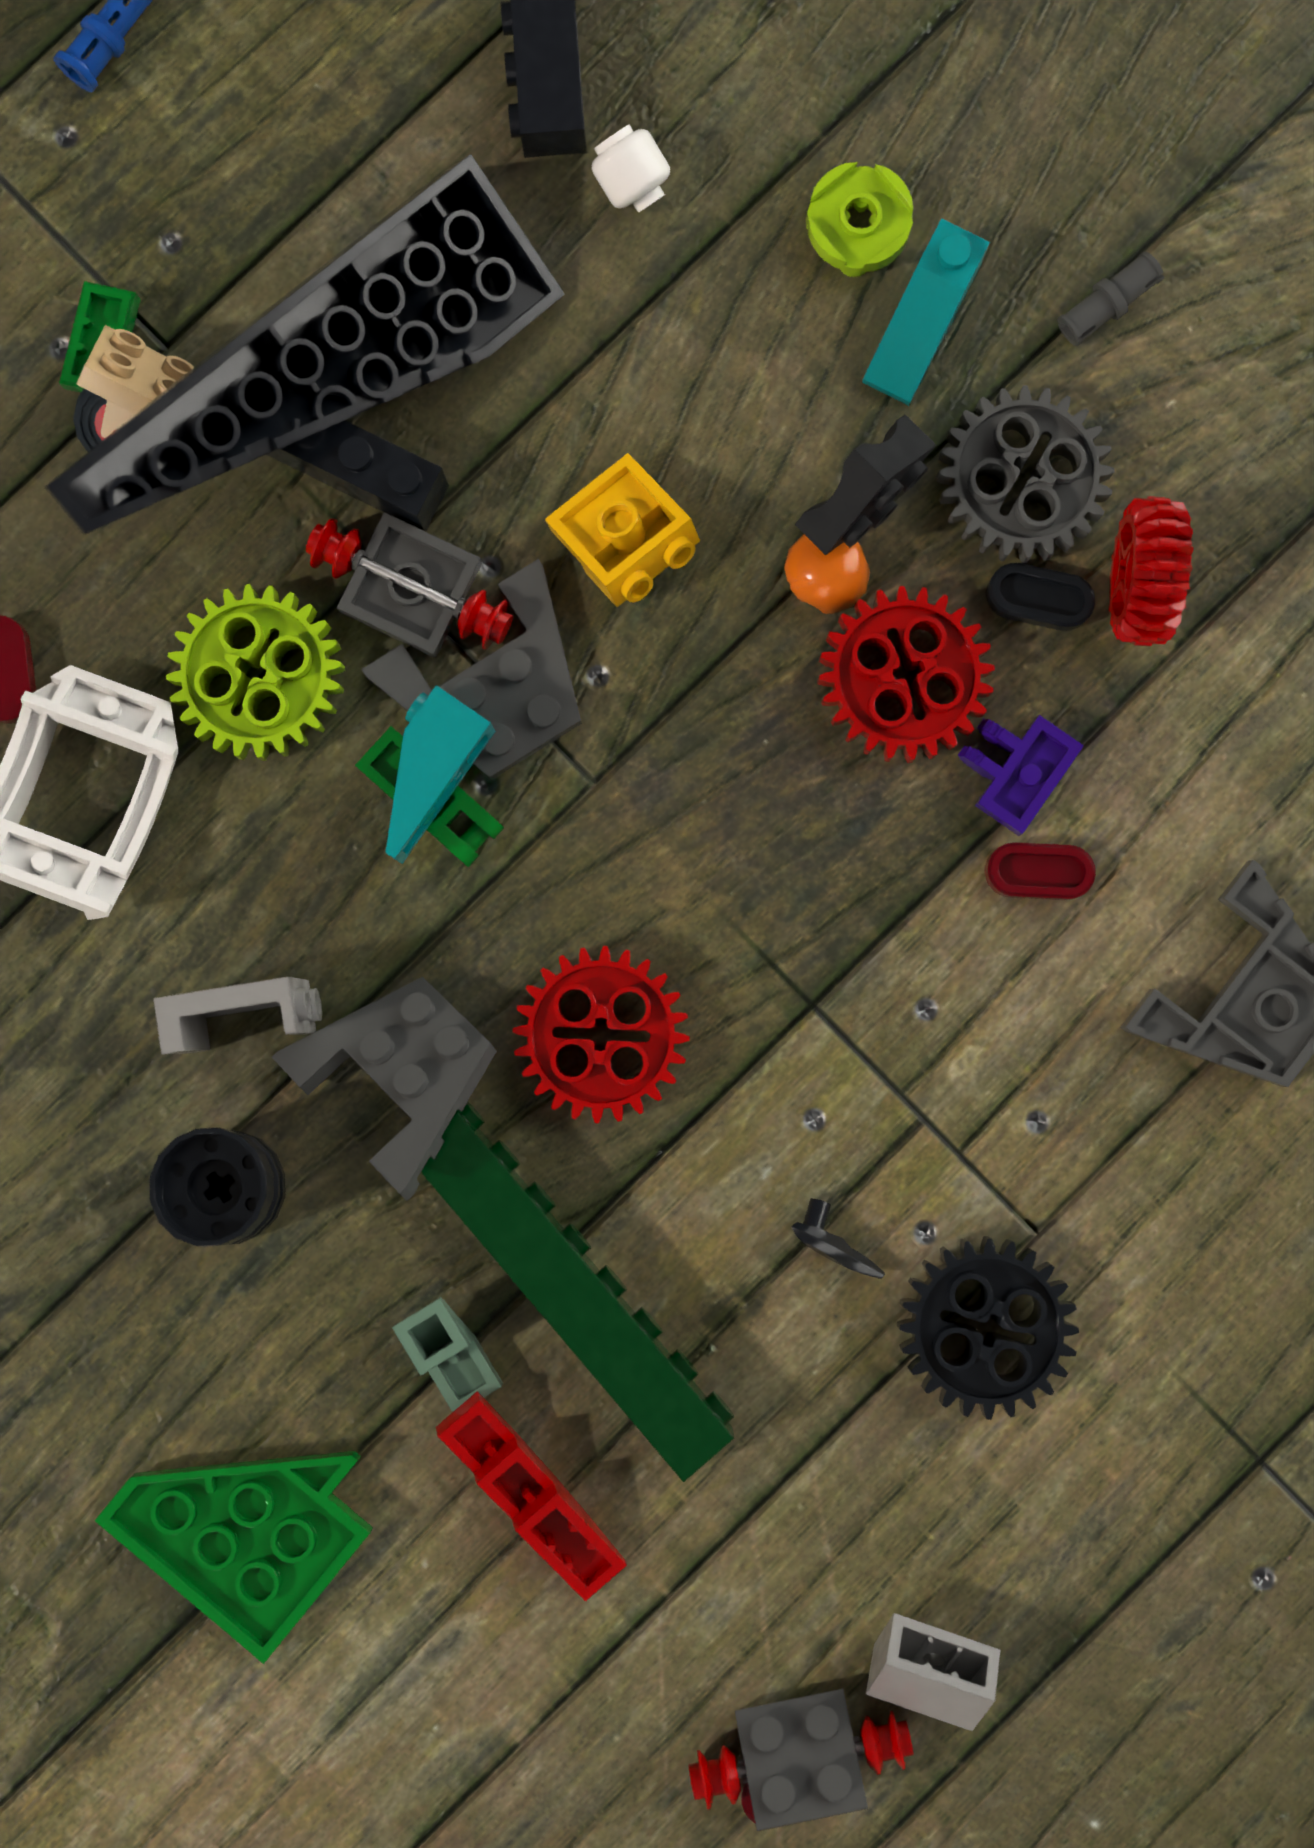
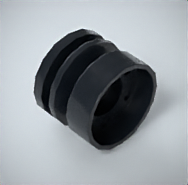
M198 1128L175 1138L158 1155L150 1175V1203L158 1222L174 1238L194 1246L242 1244L261 1235L278 1217L286 1197L285 1172L277 1154L260 1138L241 1131L224 1128ZM219 1177L234 1179L235 1183L229 1188L232 1198L217 1196L216 1192L222 1187L218 1179Z

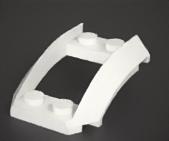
M69 665L50 676L51 683L33 693L25 691L20 699L22 708L12 738L0 764V880L81 910L85 913L87 920L109 916L145 845L166 792L178 755V746L171 702ZM58 723L147 755L129 807L106 856L19 825L47 758Z

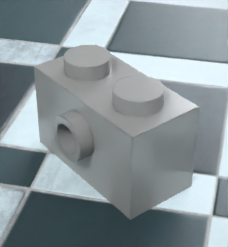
M894 1613L874 1643L866 1695L973 1731L995 1702L1000 1649Z

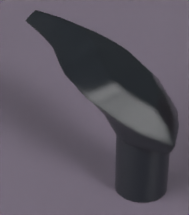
M811 1198L803 1223L796 1222L791 1226L799 1240L812 1250L841 1266L864 1275L882 1279L885 1272L875 1263L851 1248L842 1237L824 1231L831 1204Z

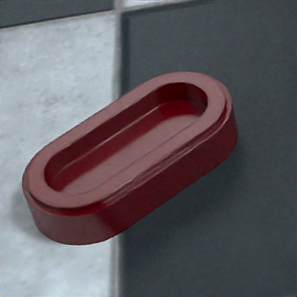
M0 615V722L14 724L18 721L22 708L20 699L24 692L33 693L36 691L31 643L27 631L21 624L9 617Z
M1007 843L995 849L985 864V878L988 885L997 894L1009 898L1075 899L1088 892L1096 876V868L1091 856L1084 849L1074 845Z

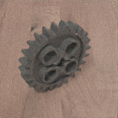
M1023 385L1015 401H1012L1010 394L1005 388L1000 389L996 397L995 407L983 396L979 399L976 406L978 416L967 410L962 413L959 422L964 430L951 427L946 440L953 447L942 448L938 458L942 463L951 466L939 470L936 476V482L951 485L950 488L942 492L939 498L940 504H956V508L948 518L949 524L965 520L968 525L961 538L965 541L975 534H979L982 537L979 552L982 554L993 543L999 545L1000 561H1005L1012 549H1018L1022 564H1026L1035 548H1037L1043 560L1047 561L1054 554V542L1062 551L1068 552L1074 545L1072 534L1084 539L1092 530L1086 520L1098 522L1105 511L1096 502H1106L1112 495L1113 490L1100 484V482L1109 480L1114 474L1115 469L1099 464L1110 453L1111 446L1094 445L1095 439L1103 428L1101 426L1089 429L1084 428L1082 423L1089 412L1086 408L1074 416L1068 413L1071 397L1068 395L1057 406L1050 404V388H1045L1038 400H1032L1028 386ZM1006 430L1018 431L1023 435L1026 446L1023 448L1010 447L1005 443L1002 432ZM1041 435H1048L1050 441L1030 474L1028 482L1016 499L1010 513L1006 516L1001 515L1000 507L1018 478ZM1056 455L1065 457L1070 461L1073 473H1057L1052 468L1049 457ZM983 475L993 477L998 481L1001 492L995 495L983 493L976 484V478ZM1027 501L1040 503L1047 512V519L1044 521L1032 520L1026 515L1023 503Z

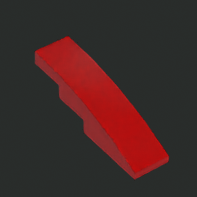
M478 1391L436 1426L438 1438L474 1473L476 1484L512 1519L515 1531L585 1602L627 1566L623 1556L587 1512L517 1432Z

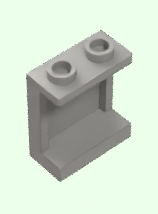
M293 977L153 998L161 1054H188L211 1050L206 1018L281 1006L286 1035L312 1034L316 1032L315 1021L322 1020V1006L318 990L316 988L310 989L309 980Z

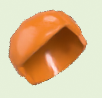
M805 534L789 548L784 567L790 589L800 601L816 607L824 614H834L852 608L866 593L870 576V569L859 542L850 548L843 542L825 555Z

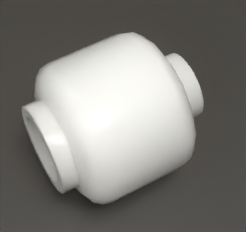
M628 124L594 148L598 156L592 163L593 174L614 207L625 208L633 203L639 213L665 195L659 185L670 175V167L647 130L638 129L633 131Z

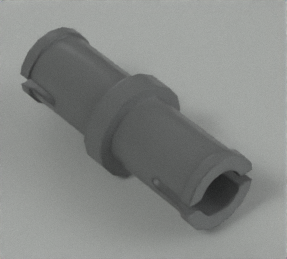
M1143 251L1137 259L1111 279L1102 278L1093 286V293L1066 314L1058 317L1057 322L1062 334L1072 345L1078 346L1085 338L1111 318L1119 320L1128 312L1129 304L1164 279L1160 264L1150 253Z

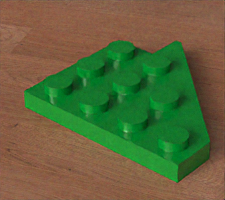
M356 1451L136 1472L127 1480L95 1519L97 1524L263 1664L373 1529L369 1523L332 1493L361 1457Z

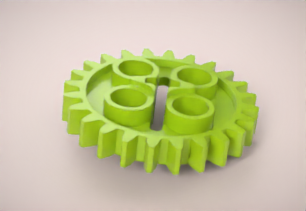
M250 584L245 585L243 599L238 600L228 588L224 589L223 606L218 607L208 598L204 599V606L208 615L202 619L195 614L188 613L187 618L195 629L191 634L176 631L174 634L185 645L184 651L168 652L167 657L180 665L181 670L167 674L166 680L174 685L182 686L183 689L173 694L170 700L177 706L189 705L180 716V720L186 725L200 722L194 736L204 742L215 735L213 749L222 754L233 742L234 756L240 760H244L248 755L250 747H253L256 757L261 761H267L269 746L273 745L282 756H289L288 740L293 738L302 746H308L304 730L311 727L323 733L325 728L317 716L320 712L336 714L337 712L335 707L326 699L328 694H341L344 692V688L331 680V676L344 672L345 666L340 661L329 659L330 656L341 650V646L336 640L322 641L332 628L326 620L312 624L317 611L310 603L297 611L299 598L292 592H289L279 603L278 591L271 585H268L262 599L258 597L256 590ZM242 627H255L256 635L251 645L243 649H235L233 647L235 633ZM278 630L280 633L279 637L269 646L271 633ZM291 649L303 650L304 660L299 669L293 672H283L280 663L284 654ZM250 667L255 669L262 667L266 670V674L263 679L257 677L250 679L246 675ZM220 674H230L232 683L228 692L221 697H211L209 687L214 677ZM267 697H278L280 709L277 715L270 720L260 721L257 717V708L260 702ZM243 700L242 712L240 715L234 716V708Z

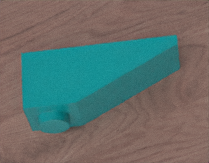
M941 218L863 377L862 383L908 406L910 405L981 266L990 244L989 241Z
M437 685L429 696L424 692L421 693L412 703L405 716V720L410 723L405 728L385 852L401 864L404 863L496 732L491 722Z

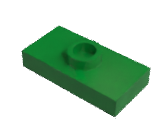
M84 281L59 384L64 389L80 393L83 391L84 388L77 385V381L105 325L114 330L124 329L133 333L141 300L136 292Z

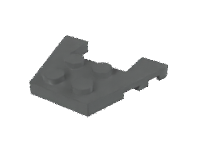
M539 559L498 583L499 589L526 632L439 686L491 722L496 732L473 763L477 769L491 780L582 724L544 568ZM403 644L361 669L368 680L383 690L406 711L409 710L412 703L421 693L424 692L429 696L432 691Z
M1250 860L1245 863L1218 900L1261 932L1262 937L1198 1021L1154 988L1148 990L1120 1028L1135 1036L1281 1087H1289L1314 1054V942L1310 943L1293 919L1294 913L1283 898L1279 899L1265 878L1267 874L1261 865L1255 860Z
M421 977L277 1051L272 1058L309 1095L344 1061L351 1057L411 1118V1122L369 1160L398 1193L408 1201L420 1185L417 1178L429 1157L435 1159L442 1147L444 1140L441 1137L457 1110L462 1112L497 1051L463 1015L427 980Z

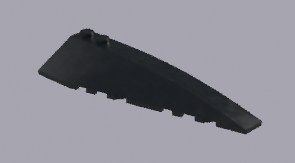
M470 154L440 173L61 473L45 488L81 532L87 534L491 356L564 296L565 293Z

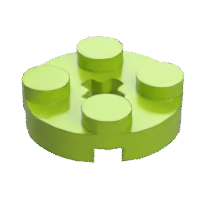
M851 162L833 168L816 184L807 211L806 227L813 248L824 261L840 269L845 275L850 277H860L866 272L882 269L892 263L904 250L913 224V201L909 189L896 173L878 164H875L874 168L867 166L857 167L858 162ZM855 208L860 213L866 209L871 211L872 215L868 222L869 227L855 228L850 225L851 216L848 210Z

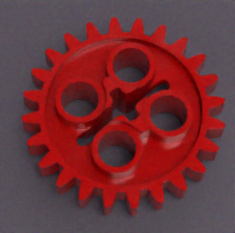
M899 586L894 601L890 602L881 589L876 592L874 599L875 607L873 609L862 599L856 602L857 620L850 615L842 613L838 623L845 634L831 631L828 633L826 641L837 652H822L819 658V662L832 668V671L819 675L817 682L822 686L833 687V691L823 697L821 703L822 706L838 705L840 710L833 717L831 724L836 726L848 722L852 726L845 739L848 743L860 735L867 738L864 745V754L868 755L879 744L884 746V760L886 762L892 759L897 749H903L907 763H912L915 760L917 748L922 747L925 755L930 760L934 759L937 756V741H940L949 750L954 749L958 743L953 730L969 736L973 732L974 727L966 716L981 718L986 713L987 709L976 701V698L989 697L994 690L990 685L980 682V678L987 677L995 671V665L980 663L979 658L990 650L991 645L990 643L974 644L972 639L982 626L980 623L964 628L960 622L965 616L967 609L963 606L952 614L946 612L947 595L944 594L935 605L928 603L927 588L922 587L916 599L909 600L905 587ZM889 630H894L898 636L901 660L905 670H915L917 676L911 683V689L917 704L924 713V719L922 720L916 719L907 681L905 679L896 680L894 677L900 667V659L894 645L888 638L887 632ZM915 630L929 632L935 639V650L929 653L917 651L910 643L909 634ZM867 646L878 648L885 657V666L876 670L864 667L858 659V650ZM932 680H941L947 683L952 689V702L939 704L931 700L927 694V683ZM886 696L894 698L902 707L901 718L896 721L882 719L875 710V701L880 697Z
M603 946L599 960L592 961L588 951L583 947L580 948L579 964L574 966L564 955L559 956L561 973L555 975L544 967L540 970L543 979L547 983L543 989L532 985L526 986L528 993L536 999L533 1006L517 1005L516 1010L528 1017L529 1020L528 1025L514 1027L512 1032L527 1037L528 1044L516 1049L514 1055L530 1056L533 1062L521 1074L523 1077L539 1074L542 1080L534 1091L536 1096L550 1089L556 1093L551 1106L553 1110L562 1106L566 1100L572 1102V1119L576 1120L581 1115L583 1109L588 1107L591 1108L594 1123H600L604 1109L611 1108L615 1119L619 1122L623 1120V1105L628 1103L637 1113L642 1114L644 1113L641 1096L648 1094L651 1098L660 1101L662 1096L655 1084L659 1080L671 1084L676 1083V1078L667 1070L669 1063L685 1064L686 1059L674 1052L673 1049L674 1044L690 1041V1036L675 1032L674 1025L687 1019L688 1015L682 1012L672 1013L669 1007L681 995L679 992L663 995L660 989L665 984L668 976L664 973L652 980L648 978L647 974L651 964L649 959L644 960L636 969L630 967V950L626 949L619 961L614 962L611 961L608 946ZM570 991H583L590 999V1012L581 1021H569L561 1012L562 999ZM625 993L638 994L645 1002V1015L635 1024H624L615 1015V1003ZM604 1018L607 1019V1027L610 1029L647 1031L650 1034V1039L647 1042L611 1040L607 1041L605 1050L601 1051L596 1049V1042L592 1039L557 1038L553 1035V1030L556 1027L592 1029L596 1028L598 1019ZM574 1044L580 1046L588 1056L587 1068L578 1076L567 1075L559 1067V1053L567 1045ZM622 1047L636 1049L643 1058L642 1071L634 1078H622L612 1068L613 1055Z

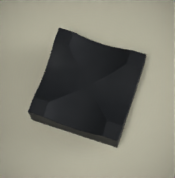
M903 415L888 430L882 443H862L851 452L843 463V474L840 483L831 498L809 508L795 525L825 555L843 542L849 548L852 547L866 534L871 526L876 529L891 515L898 506L893 500L901 490L906 493L923 477L928 470L923 461L936 444L908 416Z

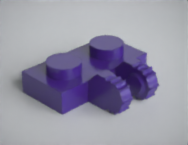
M1040 715L1035 718L1021 739L994 721L983 718L977 727L982 737L1011 754L1002 767L986 757L978 749L964 745L958 756L963 763L975 772L992 780L975 806L1020 836L1025 832L1084 745Z

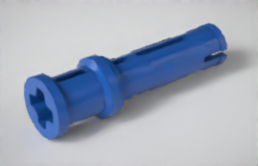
M108 0L98 14L91 13L89 16L86 15L80 22L82 30L65 52L59 50L53 57L58 68L79 87L92 93L98 86L96 78L111 58H119L125 51L124 46L126 44L123 38L144 10L151 4L152 0H131L127 6L125 5L129 0ZM93 49V51L90 53L87 59H85L89 52Z

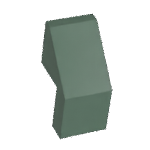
M442 1297L392 1327L420 1376L429 1372L452 1412L476 1391L483 1397H486L502 1387L503 1382L476 1336Z

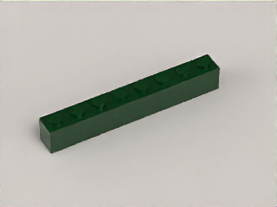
M467 1102L462 1112L457 1110L441 1137L444 1140L442 1147L435 1159L429 1157L421 1173L678 1477L685 1482L734 1439L733 1427L729 1423L735 1417L734 1414L714 1391L706 1396L696 1385L693 1379L699 1374L691 1362L679 1349L675 1350L672 1354L668 1352L657 1339L663 1331L652 1316L643 1307L634 1312L621 1296L627 1291L622 1281L607 1265L600 1270L585 1254L591 1249V1246L584 1236L571 1223L565 1228L561 1226L550 1213L556 1207L553 1200L537 1182L534 1181L530 1186H527L515 1171L520 1165L518 1159L501 1140H498L495 1144L488 1140L479 1129L485 1121L476 1109Z

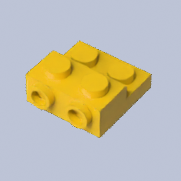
M629 453L545 518L550 530L575 556L590 579L616 607H619L626 600L634 603L645 598L653 587V579L669 566L672 569H678L686 565L695 553V545L700 542L692 519Z

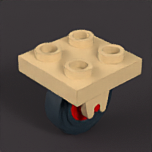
M105 325L77 381V385L84 389L76 401L73 421L77 437L86 451L89 452L194 367L180 357L172 355L166 357L147 347L139 336L124 329L114 330Z

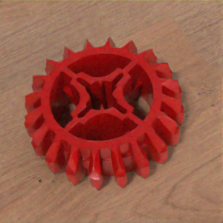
M1154 496L1134 498L1123 511V518L1119 522L1118 535L1115 537L1114 553L1111 555L1110 603L1108 611L1111 612L1110 625L1113 628V633L1116 639L1121 640V642H1130L1135 646L1151 647L1152 644L1165 645L1168 640L1172 639L1177 627L1181 624L1182 611L1186 608L1187 591L1190 589V572L1193 569L1191 557L1194 550L1191 543L1193 529L1190 526L1191 517L1184 502Z

